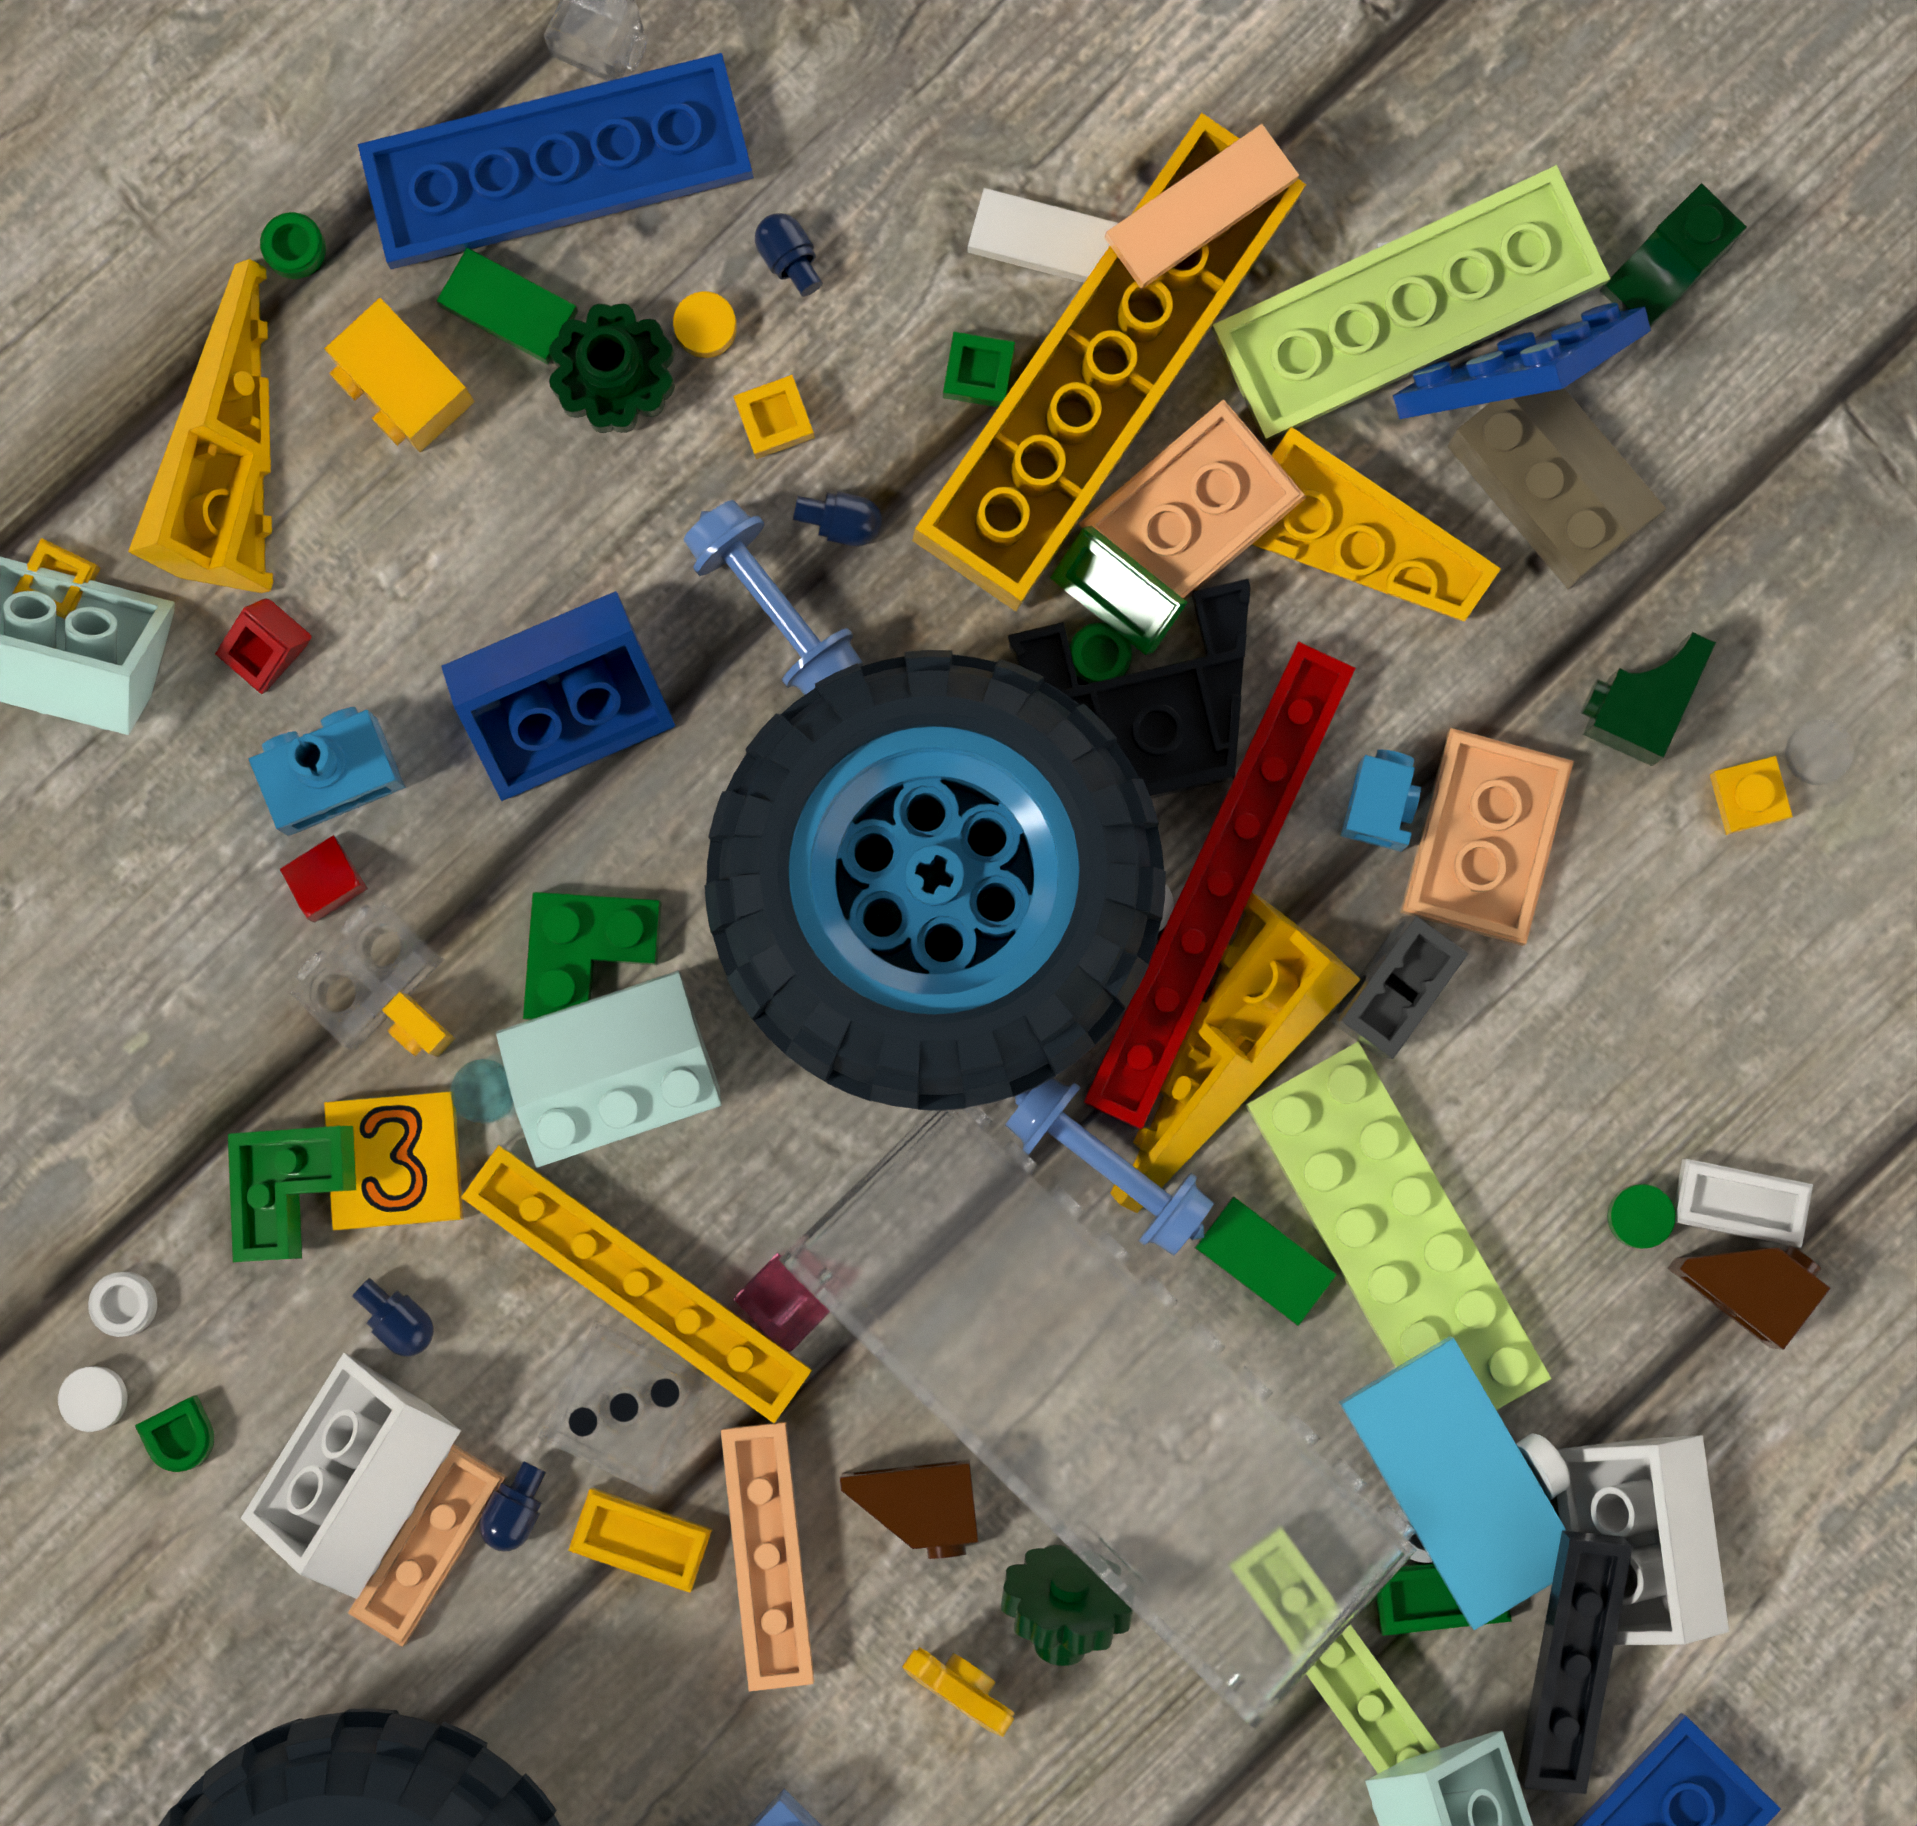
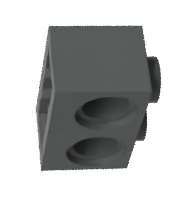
M1402 916L1360 974L1359 978L1361 980L1342 999L1328 1020L1356 1041H1359L1360 1044L1378 1057L1394 1059L1468 953L1418 916Z

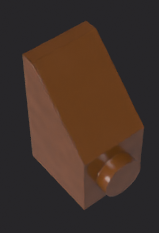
M1790 1245L1785 1252L1780 1248H1757L1675 1258L1667 1268L1772 1349L1784 1350L1831 1289L1816 1277L1821 1267L1806 1254Z
M970 1459L842 1473L840 1476V1486L843 1493L912 1549L927 1548L928 1559L966 1555V1543L978 1542Z

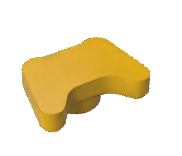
M919 1647L917 1651L913 1649L902 1666L911 1678L991 1733L1004 1737L1015 1720L1013 1718L1015 1713L1011 1709L988 1695L996 1682L955 1653H952L944 1665L930 1653Z

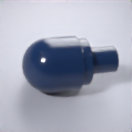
M775 213L765 217L755 231V245L770 271L773 274H777L779 279L785 280L790 278L802 297L811 295L823 284L811 265L816 258V254L813 251V243L800 223L792 216L784 213Z
M839 491L836 494L827 492L825 501L797 496L792 519L819 526L818 536L827 537V541L855 547L864 546L872 542L879 534L882 525L881 513L871 500Z
M368 1278L352 1295L372 1315L366 1323L373 1329L371 1333L393 1353L405 1357L415 1356L423 1352L431 1343L434 1333L432 1320L407 1294L403 1296L397 1290L390 1297L371 1278Z
M523 1461L511 1486L501 1483L498 1491H493L479 1523L480 1534L489 1547L497 1551H512L522 1546L528 1539L540 1515L538 1510L542 1503L534 1499V1496L546 1474L545 1471Z

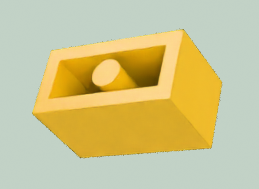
M378 298L324 348L337 365L329 372L330 376L354 401L364 394L379 409L372 417V420L397 446L407 439L419 452L423 451L475 402L460 380L381 298Z

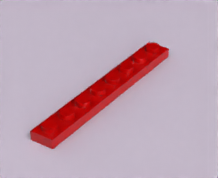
M1299 641L1296 644L1153 951L1148 969L1125 1011L1085 1097L1084 1104L1142 1130L1353 676L1355 667Z

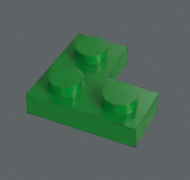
M533 892L523 1019L532 1020L591 1000L594 961L657 965L662 902L649 899Z
M329 1126L228 1134L233 1262L302 1258L300 1194L356 1190L353 1126Z

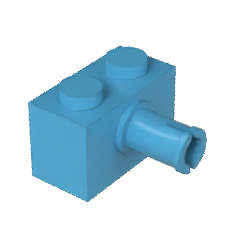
M356 707L338 710L321 719L320 722L323 728L309 734H303L301 737H299L297 731L275 736L261 745L263 753L248 758L277 830L287 836H291L406 788L380 723L368 710L358 713Z

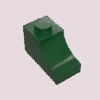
M1701 183L1657 226L1655 231L1637 251L1610 277L1608 283L1602 286L1600 292L1612 303H1618L1620 311L1645 307L1651 328L1733 247L1747 226Z
M1692 632L1680 642L1669 661L1655 669L1641 673H1630L1619 668L1608 678L1607 682L1597 679L1581 711V714L1590 717L1583 735L1650 766L1664 758L1716 642Z

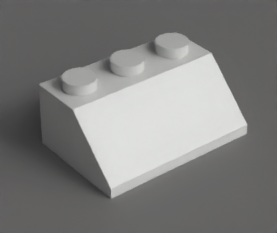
M343 1353L240 1519L301 1576L357 1599L370 1577L379 1568L383 1556L404 1522L413 1513L417 1501L436 1470L447 1458L450 1448L461 1430L428 1403L354 1357Z
M1703 1435L1646 1438L1557 1449L1564 1459L1570 1474L1568 1489L1557 1495L1559 1517L1565 1529L1574 1532L1623 1536L1633 1545L1614 1645H1685L1729 1632Z

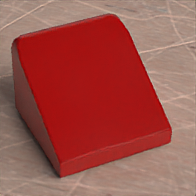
M264 598L243 608L215 652V655L260 694L268 691L306 648L312 636L273 601Z
M334 835L280 868L301 911L307 920L314 923L368 889Z

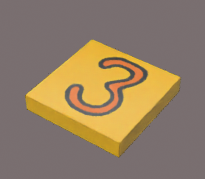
M455 1092L324 1102L326 1127L353 1126L356 1190L330 1192L333 1230L464 1220Z

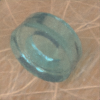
M487 1059L471 1061L456 1073L452 1081V1102L456 1110L464 1118L480 1124L497 1122L504 1118L514 1106L505 1068L495 1061Z

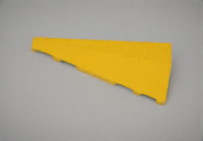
M247 259L234 265L128 552L181 579L265 593L271 591L273 585V573L266 572L265 538L272 534V516L264 515V477L271 473L269 378L261 377V343L268 339V322L260 320L259 284L267 279L265 267L251 259Z
M1253 892L1244 908L1246 915L1232 945H1227L1219 962L1222 968L1206 1002L1201 1001L1160 1089L1164 1097L1150 1128L1143 1127L1142 1130L1139 1129L1133 1141L1140 1149L1133 1166L1161 1188L1361 980L1325 945ZM1114 1184L1110 1192L1113 1198L1121 1206L1138 1213L1143 1206Z

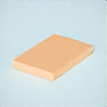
M1223 399L1078 524L1082 529L1093 526L1184 600H1187L1193 591L1200 589L1307 497Z
M1450 728L1447 732L1400 913L1418 916L1421 919L1524 946L1529 936L1574 761Z

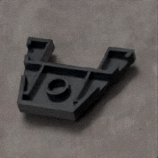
M1249 579L1193 591L1192 600L1206 653L1205 657L1086 685L1078 684L1063 622L1008 635L1009 648L1020 666L1043 676L1045 682L1065 693L1079 705L1085 704L1117 737L1116 742L1130 760L1140 779H1143L1151 799L1234 779L1242 698L1243 665L1247 638L1248 605L1251 590Z

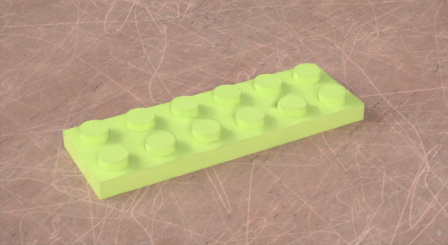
M1555 165L1213 324L1211 330L1264 442H1267L1286 433L1290 427L1295 429L1405 378L1419 369L1433 365L1607 284L1610 277L1559 168Z
M1359 1041L1246 1104L1248 1111L1395 1368L1451 1336L1457 1342L1496 1410L1552 1379Z

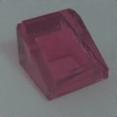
M778 1252L733 1298L773 1341L788 1352L794 1350L832 1309V1305Z

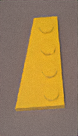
M1290 427L1271 456L1307 498L1251 545L1462 622L1466 621L1501 570L1500 567L1293 427Z

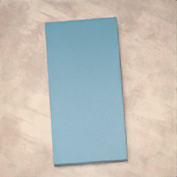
M1448 1336L1339 1401L1439 1575L1473 1630L1483 1626L1552 1584L1562 1530H1567L1453 1337Z

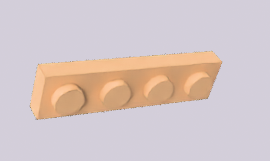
M787 1422L721 1429L748 1690L750 1692L814 1684L815 1679Z

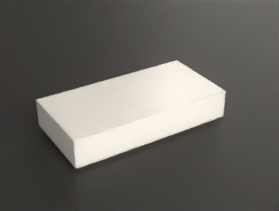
M1682 1159L1674 1201L1675 1223L1802 1248L1813 1184Z

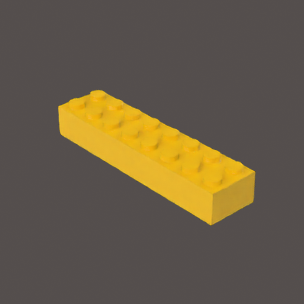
M1201 112L1133 213L1240 138ZM1297 179L1295 183L1143 289L1139 287L1111 246H1109L914 530L912 541L1017 612L1288 216L1307 184Z

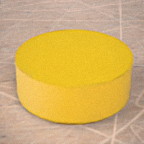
M701 291L687 296L679 303L673 316V328L679 344L686 352L695 357L712 358L721 355L735 340L737 322L734 311L729 302L716 293Z

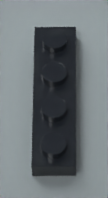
M1562 1530L1517 1772L1518 1781L1524 1789L1587 1793L1633 1545L1623 1536Z

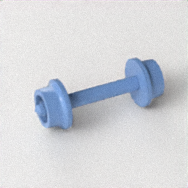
M734 500L727 501L712 511H701L699 521L686 533L683 539L696 558L693 568L699 576H703L727 563L797 651L801 659L782 678L787 688L797 687L806 695L816 688L815 683L833 673L857 663L860 667L863 666V662L850 643L853 638L852 632L845 628L821 642L746 548L765 526L759 516H748Z
M1053 1078L1031 1091L1029 1090L1015 1096V1104L1019 1107L1005 1126L1022 1140V1151L1029 1155L1046 1132H1048L1154 1214V1219L1138 1240L1141 1244L1145 1246L1148 1243H1155L1174 1256L1189 1238L1191 1240L1204 1238V1225L1201 1222L1214 1205V1202L1197 1188V1177L1190 1173L1175 1192L1170 1195L1075 1122L1063 1110L1079 1091L1080 1086L1076 1083L1069 1086L1064 1085Z

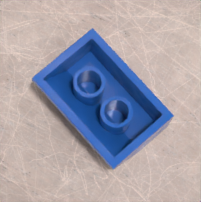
M617 591L441 666L453 706L501 801L676 727Z

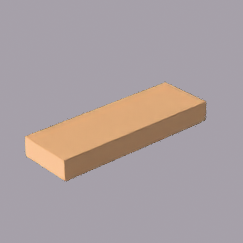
M1260 124L1106 232L1104 238L1139 287L1143 289L1295 183L1299 174L1263 124Z
M453 1444L447 1458L436 1470L417 1501L413 1513L404 1522L383 1556L379 1568L370 1577L348 1614L400 1646H405L478 1527L482 1513L493 1491H498L501 1483L504 1484L507 1476Z

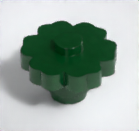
M607 304L593 305L587 314L586 323L574 319L566 321L559 331V337L555 338L550 345V356L558 367L549 379L553 393L559 399L565 413L569 417L579 418L587 415L592 428L596 432L608 433L614 430L620 433H627L632 431L638 421V414L645 417L658 416L665 406V400L674 392L675 384L672 375L667 370L675 358L672 344L664 336L663 330L656 320L643 319L637 321L633 309L627 304H615L612 306Z
M1050 1545L1044 1549L1028 1550L1025 1554L1024 1564L1011 1565L1006 1569L1000 1607L1001 1611L1006 1615L1015 1618L1014 1632L1018 1636L1030 1640L1034 1644L1037 1655L1042 1660L1057 1666H1070L1080 1662L1085 1654L1090 1653L1092 1650L1101 1651L1110 1648L1113 1634H1123L1129 1631L1134 1609L1135 1588L1130 1583L1120 1580L1121 1566L1112 1560L1105 1559L1100 1553L1094 1550H1083L1074 1555L1065 1546Z

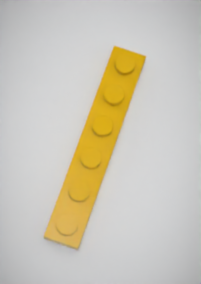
M501 1145L497 1146L461 1196L463 1200L773 1423L778 1420L813 1370Z

